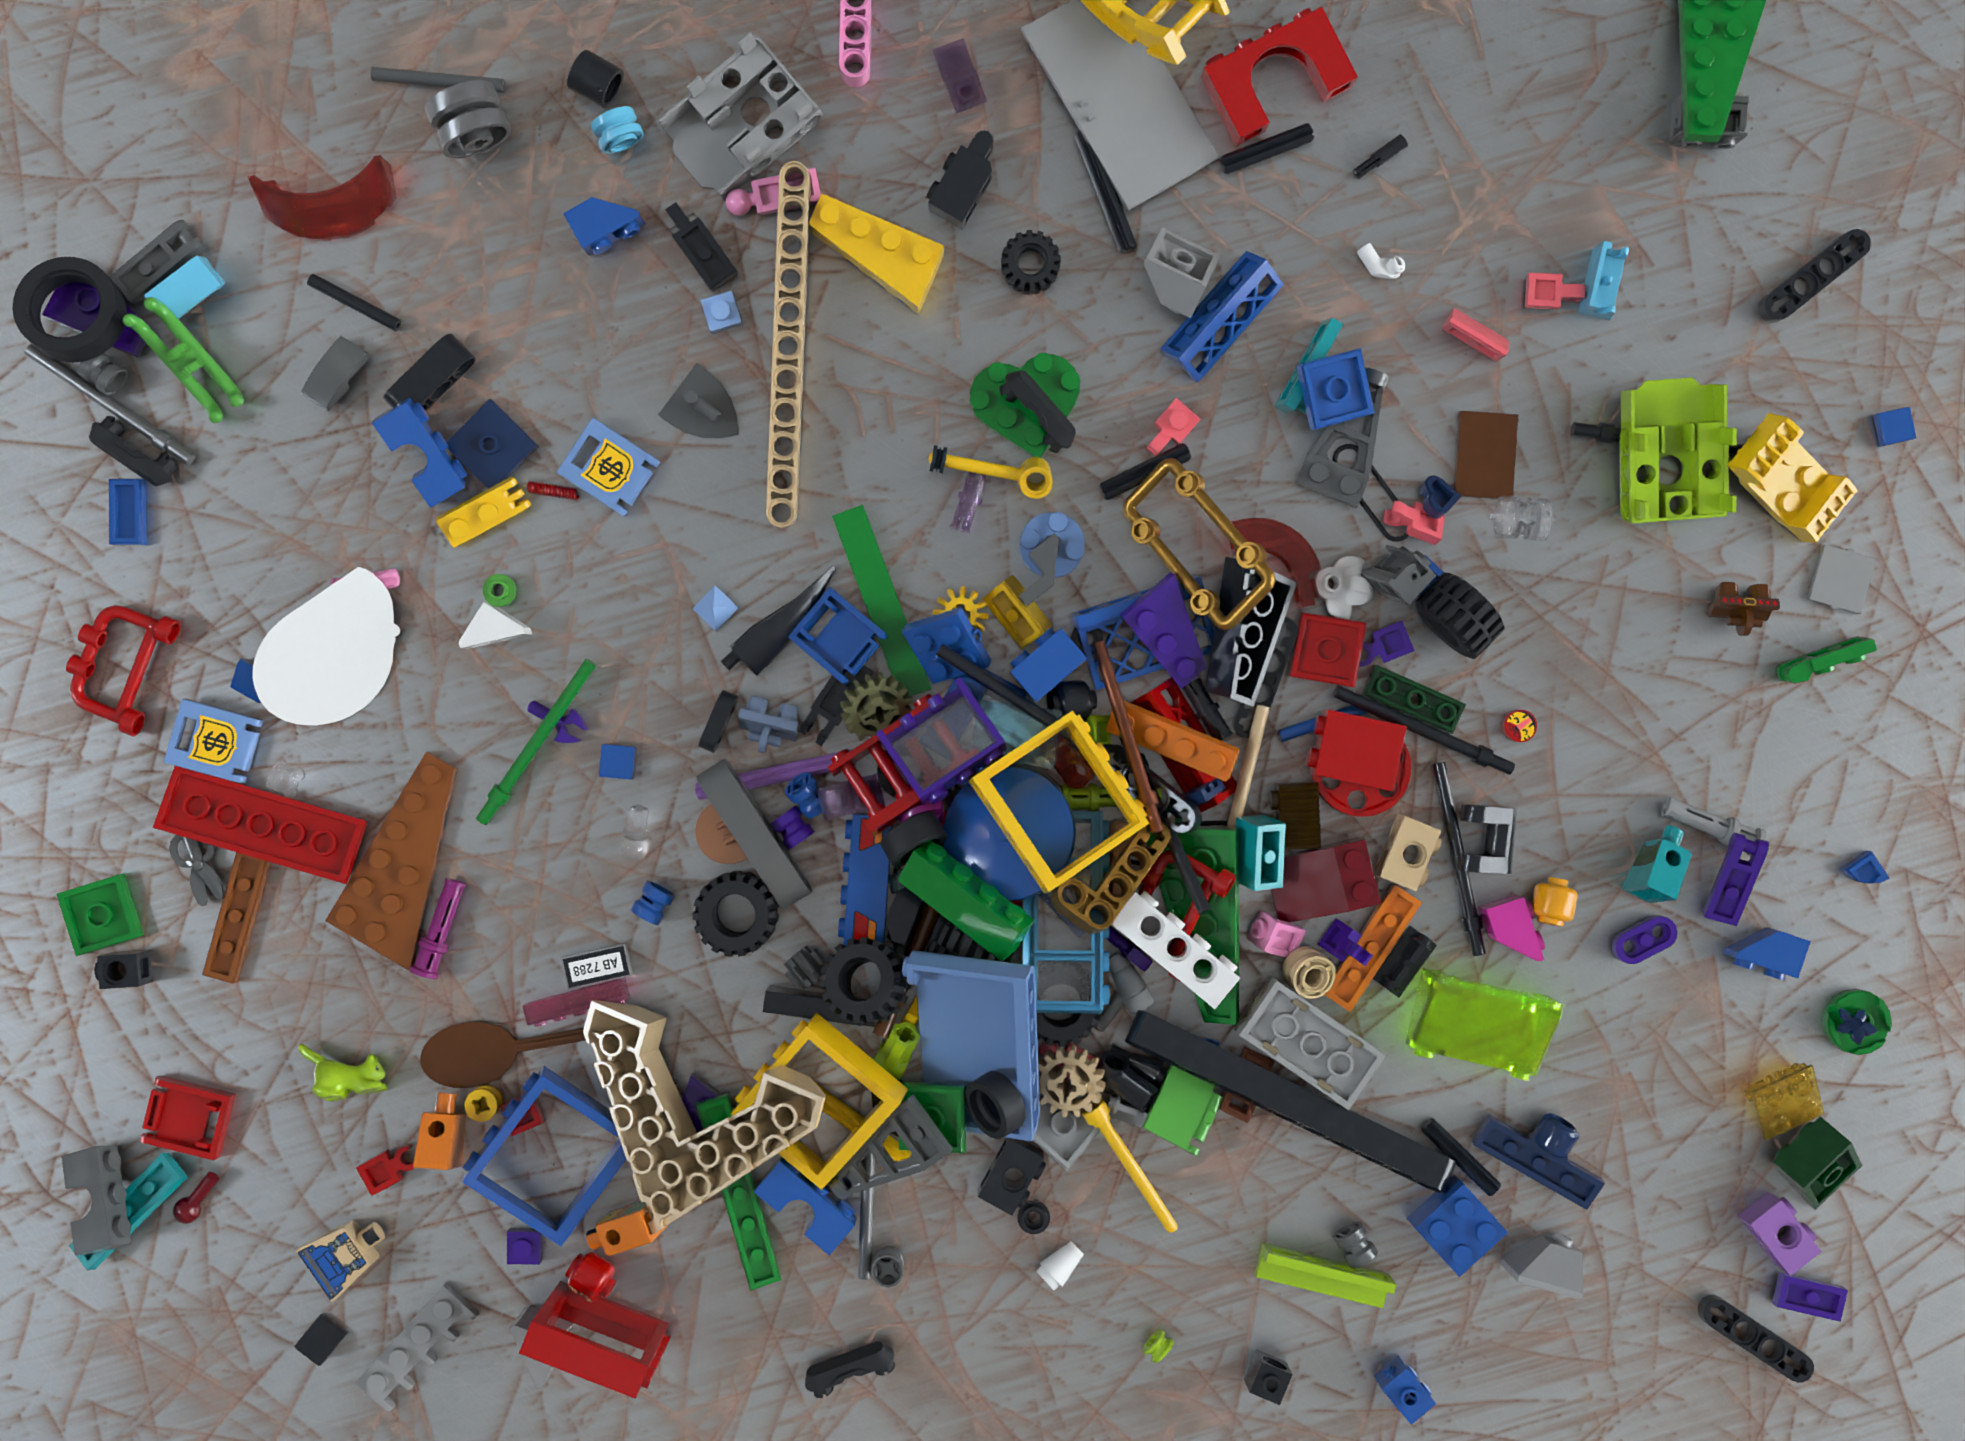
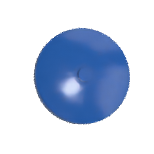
M1007 767L992 777L990 781L1052 873L1056 874L1066 867L1074 851L1076 828L1071 807L1061 791L1043 776L1022 768ZM968 782L955 796L947 811L943 827L947 833V838L943 843L944 849L958 862L968 866L984 882L994 886L1009 901L1029 899L1042 893L1043 891Z

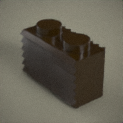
M1318 782L1274 783L1275 790L1269 791V804L1271 810H1276V820L1286 823L1285 850L1321 848Z

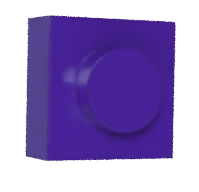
M510 1228L507 1231V1264L540 1265L542 1262L543 1235L533 1228Z

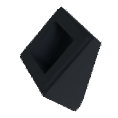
M320 1314L294 1347L313 1363L321 1366L347 1333L323 1314Z

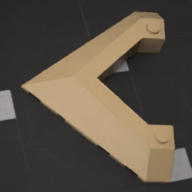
M593 1000L590 1004L583 1034L587 1044L591 1043L597 1063H594L602 1089L606 1087L612 1107L609 1110L626 1160L630 1162L634 1174H632L640 1201L646 1204L651 1219L648 1224L652 1235L817 1128L826 1095L810 1076L780 1065L763 1073L754 1105L697 1133L659 1050L667 1017L640 1006Z

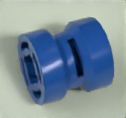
M809 772L798 774L788 783L785 789L786 797L791 802L799 804V811L807 818L818 816L830 803L831 797L824 788L817 786V780Z
M647 880L642 888L643 894L641 898L635 900L630 910L643 920L659 925L664 917L663 910L666 906L671 905L675 895L661 885Z

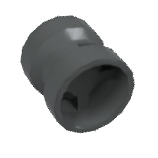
M105 353L91 360L80 362L77 370L78 375L86 381H93L96 384V388L107 396L117 392L128 377V371L120 364L110 362L109 356Z
M1358 1221L1342 1227L1333 1236L1337 1246L1346 1252L1344 1258L1350 1268L1363 1266L1373 1260L1378 1254L1373 1242L1367 1241V1231L1363 1224Z
M885 1246L876 1251L872 1260L871 1275L877 1285L890 1288L896 1286L901 1281L905 1259L899 1249L893 1246Z

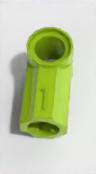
M907 1021L902 1024H895L893 1029H891L888 1039H883L873 1058L875 1062L898 1080L902 1078L913 1055L912 1052L920 1039L916 1026Z

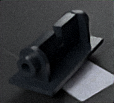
M1409 926L1381 965L1373 980L1400 998L1437 944L1412 926Z

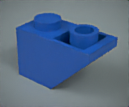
M593 197L563 213L581 247L588 255L593 253L599 255L608 251L612 247L611 243L622 237L623 239H628L640 232V227L646 224L637 210Z
M1766 927L1726 947L1723 954L1734 957L1733 964L1753 970L1755 965L1766 968L1764 974L1784 981L1785 976L1788 975L1798 979L1811 941Z

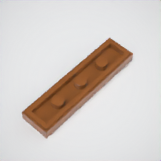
M236 852L202 972L203 976L232 984L238 982L271 862Z

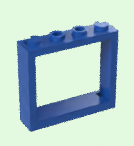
M543 1066L538 1074L533 1072L522 1085V1089L525 1091L518 1100L512 1098L502 1112L505 1118L498 1127L493 1124L482 1139L485 1145L480 1152L476 1153L473 1151L469 1155L468 1160L462 1167L465 1170L462 1183L551 1241L562 1246L626 1161L620 1139H618L557 1222L481 1173L543 1089H546L619 1138L610 1110L546 1066Z

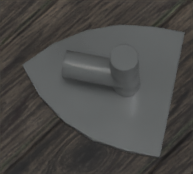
M696 363L658 415L684 433L697 437L724 438L738 435L737 415L729 394L722 383L708 370Z

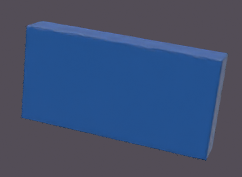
M109 479V545H147L146 480Z

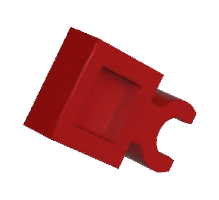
M412 1143L405 1144L399 1148L394 1157L389 1149L356 1167L371 1196L401 1181L404 1176L400 1170L410 1171L414 1169V1161L408 1162L404 1158V1153L413 1147Z

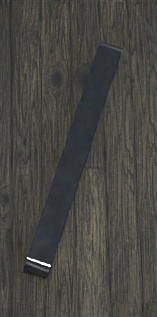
M1141 1010L1137 1011L1125 1039L1127 1044L1249 1103L1253 1100V1105L1427 1189L1445 1194L1456 1165L1454 1160L1155 1015Z

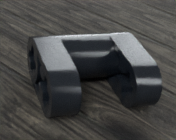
M1462 804L1460 820L1485 823L1483 854L1457 853L1456 870L1512 874L1517 808Z

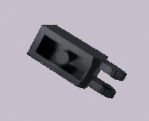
M981 130L975 134V138L972 139L968 148L961 145L956 154L951 152L942 168L946 171L940 182L936 180L933 182L926 196L929 199L928 207L930 212L961 230L966 226L992 180V167L990 161H988L994 143L992 133Z

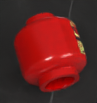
M592 1251L585 1255L578 1254L565 1274L568 1278V1288L588 1302H594L600 1296L607 1298L617 1283L613 1279L615 1273L614 1265Z

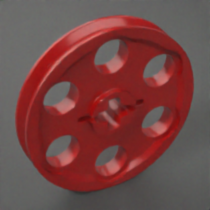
M1404 742L1395 781V791L1389 797L1381 796L1377 788L1339 781L1335 788L1327 789L1322 783L1321 776L1312 775V780L1318 782L1321 798L1335 810L1358 817L1373 816L1390 809L1405 793L1411 777V758ZM1355 790L1361 791L1365 797L1364 805L1359 809H1353L1348 804L1347 798Z

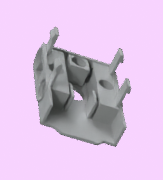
M749 32L739 40L737 44L740 46V49L706 78L702 79L698 75L686 86L689 94L658 120L662 128L673 140V154L702 188L714 189L724 201L730 191L739 189L752 177L762 172L817 125L822 118L819 107L758 35L754 38L752 32ZM731 77L741 79L739 85L735 88H727L725 86L726 81ZM782 80L787 83V87L781 92L771 90L772 85L777 81ZM752 98L763 99L770 107V115L757 126L748 124L742 117L743 105ZM773 127L783 129V134L777 139L767 137L769 130Z

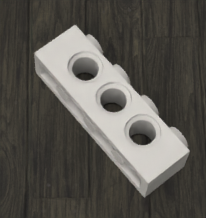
M1134 891L1111 925L1211 1007L1216 1009L1239 981L1240 977L1234 973L1238 967L1224 955L1217 959L1209 953L1208 950L1211 945L1197 933L1192 938L1182 930L1186 924L1174 914L1169 912L1165 917L1156 909L1160 903L1147 892L1143 891L1139 895ZM1148 916L1156 917L1159 921V929L1152 935L1144 934L1141 930V923ZM1173 938H1181L1185 942V950L1179 956H1172L1167 951V944ZM1200 959H1206L1211 964V971L1205 977H1197L1193 972L1194 964Z

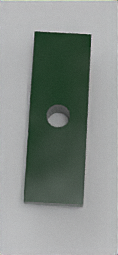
M1374 665L1361 694L1449 734L1454 733L1466 706L1463 702L1379 665ZM1414 693L1419 697L1416 705H1413L1410 701V697Z

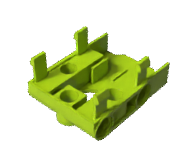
M1693 377L1646 380L1637 390L1621 391V432L1619 440L1620 512L1623 521L1644 523L1725 517L1727 512L1736 513V495H1729V467L1727 464L1729 463V445H1737V428H1730L1727 425V384L1700 385ZM1665 456H1675L1682 464V474L1674 483L1663 484L1659 481V460ZM1709 460L1711 471L1704 477L1702 467ZM1644 465L1646 476L1643 480L1638 481L1636 472L1640 466ZM1674 496H1677L1679 500L1678 507L1671 512L1669 503Z

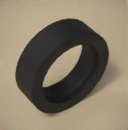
M58 257L40 263L23 277L13 297V317L19 331L42 353L58 361L83 362L102 355L116 343L125 327L123 317L127 314V307L122 292L102 269L82 258ZM68 283H85L96 288L100 297V310L96 320L87 330L71 337H56L45 332L40 318L41 308L45 299L52 291Z

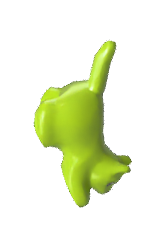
M304 1044L298 1046L302 1056L316 1064L314 1070L315 1082L312 1091L317 1097L335 1102L345 1100L351 1091L359 1095L387 1091V1085L380 1082L385 1077V1071L377 1061V1056L369 1054L364 1063L358 1066H351L338 1061L328 1060Z

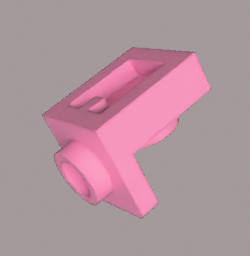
M1259 910L1251 924L1247 939L1263 952L1287 958L1293 950L1299 948L1306 930L1299 925L1276 919L1266 911Z

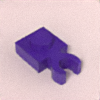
M1402 620L1371 632L1374 642L1363 643V648L1368 651L1369 655L1367 659L1360 661L1359 666L1365 667L1370 665L1378 655L1381 656L1383 663L1415 651Z

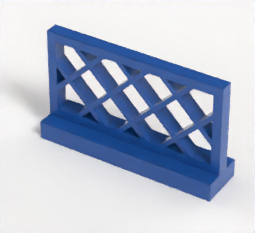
M1192 574L1191 576L1204 589L1201 576ZM1177 580L1183 600L1191 599L1190 594ZM1151 588L1070 614L1073 625L1077 629L1083 653L1088 658L1086 663L1095 690L1105 688L1103 680L1099 679L1097 672L1098 663L1096 659L1094 661L1091 652H1094V650L1089 645L1086 632L1098 628L1109 633L1105 640L1107 649L1114 636L1129 644L1120 661L1109 656L1112 662L1118 664L1114 672L1118 683L1164 669L1159 662L1151 664L1154 655L1149 650L1136 644L1139 639L1136 633L1131 641L1116 633L1121 622L1124 620L1120 614ZM1196 614L1193 621L1191 620L1193 629L1197 627L1205 631L1209 643L1208 646L1200 648L1204 656L1211 653L1214 629L1208 616ZM1200 618H1202L1204 627L1198 624ZM1114 623L1111 630L1104 627ZM1134 647L1149 654L1143 667L1133 669L1125 664ZM1123 667L1129 670L1128 672L1120 674Z

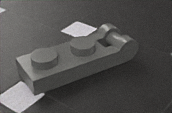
M178 220L109 277L125 297L136 305L145 297L144 295L182 267L191 258L202 254L206 246L198 237L194 238L190 233L191 228L184 220ZM180 240L183 246L176 251L172 244Z

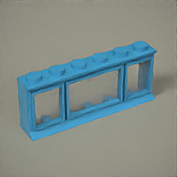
M1072 811L1076 828V841L1069 864L1109 837V820H1103V811ZM1109 853L1104 854L1069 879H1077L1094 891L1103 879V873H1107L1109 870ZM1063 889V900L1068 904H1075V893L1070 889ZM1053 890L1024 899L1022 909L1035 921L1022 941V964L1031 965L1035 968L1036 1013L1101 1014L1103 1005H1109L1110 998L1109 985H1103V972H1109V951H1103V938H1109V927L1097 934L1085 932L1053 907L1051 902ZM1091 909L1089 916L1092 922L1102 925V913L1097 909Z

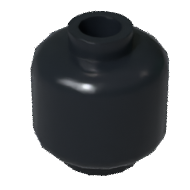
M1083 680L1062 681L1052 691L1047 693V710L1058 719H1061L1073 710L1076 716L1080 715L1085 722L1092 714V710L1097 708V695L1094 690H1090L1088 684Z

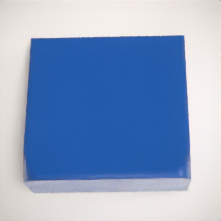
M240 658L230 688L257 703H261L254 688V662L249 659Z

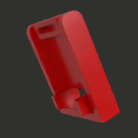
M166 1076L155 1077L154 1085L168 1089L156 1088L151 1090L142 1128L157 1131V1134L143 1133L141 1134L140 1142L213 1161L220 1158L236 1094ZM211 1111L219 1112L213 1138L205 1137Z

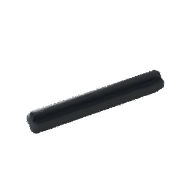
M1079 130L1075 133V139L1119 252L1128 253L1134 250L1137 244L1123 207L1102 164Z

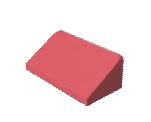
M1456 308L1451 311L1442 326L1445 332L1495 362L1506 356L1509 351V341Z

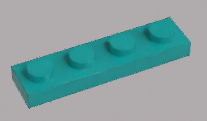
M161 1153L125 1189L127 1219L131 1226L130 1234L188 1178L170 1153ZM72 1242V1243L69 1245V1247H70V1248L72 1249V1251L74 1252V1247H73V1242ZM116 1248L96 1254L77 1255V1258L86 1270H95Z

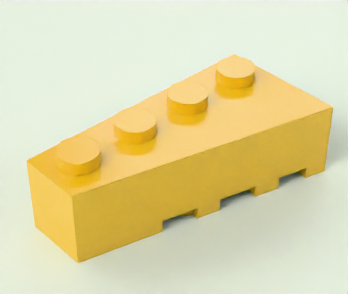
M821 193L808 223L811 233L843 258L857 266L868 277H871L886 288L893 296L898 297L919 315L944 257V245Z

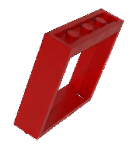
M560 1281L532 1319L519 1354L636 1399L641 1387L648 1389L657 1366H659L671 1338V1336L665 1334L669 1323L601 1296L594 1302H588L571 1291L567 1283ZM561 1318L644 1350L641 1359H638L554 1325Z

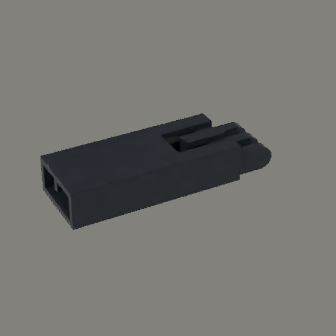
M769 985L765 991L763 1012L811 1019L817 1012L829 1022L862 1025L842 1019L839 1014L833 1013L829 1009L831 1004L824 1002L822 995L825 993L774 985ZM855 997L859 1001L866 1000V998ZM868 1024L862 1025V1026L875 1027V1025H868Z

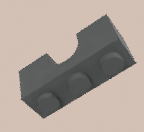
M117 1145L94 1146L61 1156L65 1188H86L92 1199L88 1214L80 1220L70 1222L75 1256L96 1254L131 1244V1226L127 1219L126 1191L122 1183L121 1157L118 1153Z

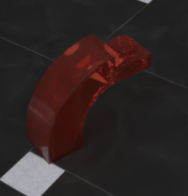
M1247 518L1232 521V524L1248 542L1261 544L1266 553L1277 557L1285 565L1290 579L1297 582L1294 591L1297 609L1315 605L1314 598H1318V589L1315 579H1310L1309 573L1319 571L1321 567L1316 553L1307 540L1290 526L1276 520ZM1229 541L1232 557L1236 556L1237 549Z

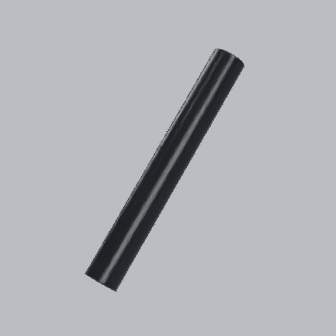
M314 273L308 278V286L395 332L399 329L402 322L399 318Z

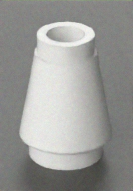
M1069 1241L1067 1245H1064L1041 1261V1266L1036 1272L1055 1290L1059 1285L1063 1287L1084 1254L1072 1241Z

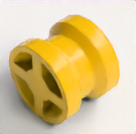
M489 1084L476 1088L465 1100V1112L468 1117L478 1122L488 1121L500 1111L499 1106L504 1102L501 1091L494 1085Z

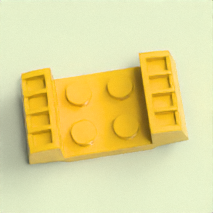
M1768 413L1727 465L1739 478V483L1779 524L1788 528L1802 542L1817 543L1858 490L1847 477L1828 474L1798 443V440L1805 432L1790 418Z

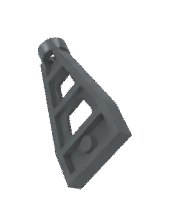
M1372 368L1365 369L1369 387L1376 389V391L1370 392L1375 413L1369 415L1365 431L1359 433L1346 428L1345 422L1327 426L1308 452L1295 483L1354 508L1358 507L1371 475L1382 394L1389 380L1388 375ZM1342 436L1355 440L1358 445L1356 464L1350 468L1328 458V450L1336 439Z
M912 1095L900 1103L851 1157L843 1169L830 1180L829 1186L837 1198L845 1200L854 1193L924 1171L949 1154L953 1148L916 1097ZM891 1132H897L912 1153L910 1158L894 1161L886 1151L883 1143ZM870 1152L873 1153L884 1168L883 1171L873 1176H870L861 1164V1161Z

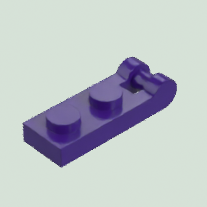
M1735 832L1732 834L1727 853L1702 911L1705 918L1733 926L1738 925L1769 849L1768 841L1761 839L1752 841L1746 839V836ZM1742 852L1751 854L1749 861L1740 859Z

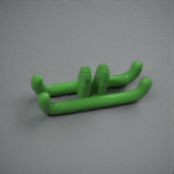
M148 297L144 300V306L146 309L154 312L181 342L172 350L163 343L140 317L131 313L124 315V325L131 327L148 344L203 406L212 423L221 422L223 412L215 400L192 375L201 367L223 389L233 407L242 406L244 397L239 388L171 310L160 300Z

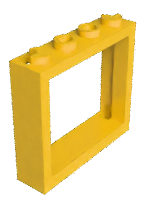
M1073 710L969 780V783L1044 894L1052 891L1149 824L1145 818L1147 813L1142 808L1144 805L1137 798L1133 800L1126 790L1129 787L1127 780L1120 771L1114 772L1107 762L1110 759L1108 752L1101 743L1095 744L1088 734L1091 731L1089 724L1084 722L1080 715L1076 716ZM1063 729H1066L1129 823L1056 874H1053L990 779Z
M816 1012L808 1023L802 1020L794 1028L791 1034L795 1038L790 1044L784 1040L772 1054V1057L776 1060L771 1066L765 1062L753 1076L757 1082L752 1087L746 1084L734 1098L738 1104L731 1115L755 1104L754 1101L756 1100L764 1072L780 1065L786 1066L808 1039L881 1099L826 1161L822 1160L800 1140L778 1153L822 1190L900 1105L908 1088Z

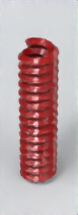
M529 481L527 484V490L530 494L555 496L562 499L568 498L575 501L579 498L576 495L577 489H573V487H560V485H547V483H534V481Z

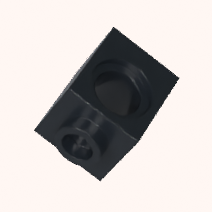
M151 949L110 952L97 956L94 973L99 981V989L139 987L153 982ZM119 962L126 968L125 977L118 972Z
M1256 1349L1244 1381L1249 1393L1280 1405L1293 1374L1286 1361Z

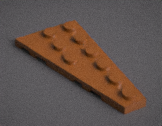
M431 752L424 754L325 920L408 971L410 966L415 964L416 947L421 937L422 920L429 901L438 860L437 852L444 832V820L447 807L450 805L458 769Z

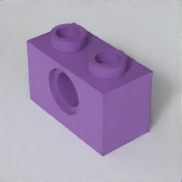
M1767 1192L1740 1213L1738 1217L1775 1265L1792 1276L1822 1251L1814 1242L1817 1239L1814 1232L1805 1223L1800 1224L1794 1217L1797 1211L1785 1197L1779 1199ZM1786 1226L1785 1234L1778 1238L1779 1229Z

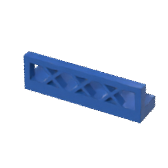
M1245 251L1196 307L1192 317H1187L1160 350L1166 357L1179 363L1192 380L1199 382L1284 286V283L1265 258ZM1266 275L1271 283L1262 293L1257 294L1259 282ZM1247 301L1246 312L1240 318H1236L1237 307L1242 302ZM1221 326H1225L1224 337L1219 342L1214 343L1215 332ZM1199 351H1204L1203 361L1195 369L1190 361Z

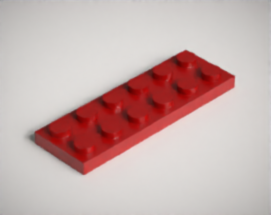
M174 766L152 828L347 884L368 821L212 775Z

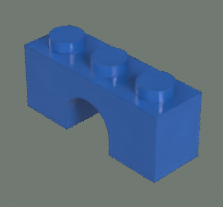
M409 397L377 416L372 424L391 452L406 444L416 445L424 451L427 457V465L416 472L411 481L428 506L432 508L465 488L466 480L464 477L467 476V473L459 460L455 459L452 461L445 449L448 448V444L440 432L435 431L433 433L426 421L429 420V416L419 402L414 404Z
M782 1156L758 1182L754 1193L778 1213L786 1204L793 1200L807 1202L814 1211V1218L807 1225L804 1235L829 1256L855 1226L857 1217L854 1215L855 1210L849 1203L841 1199L837 1201L829 1194L830 1189L827 1185L821 1190Z

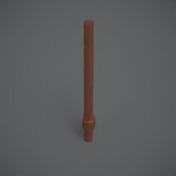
M1105 641L1092 644L1139 793L1136 798L1144 805L1142 808L1147 813L1146 819L1149 822L1151 834L1162 832L1164 828L1156 806L1159 804L1156 792L1151 790Z

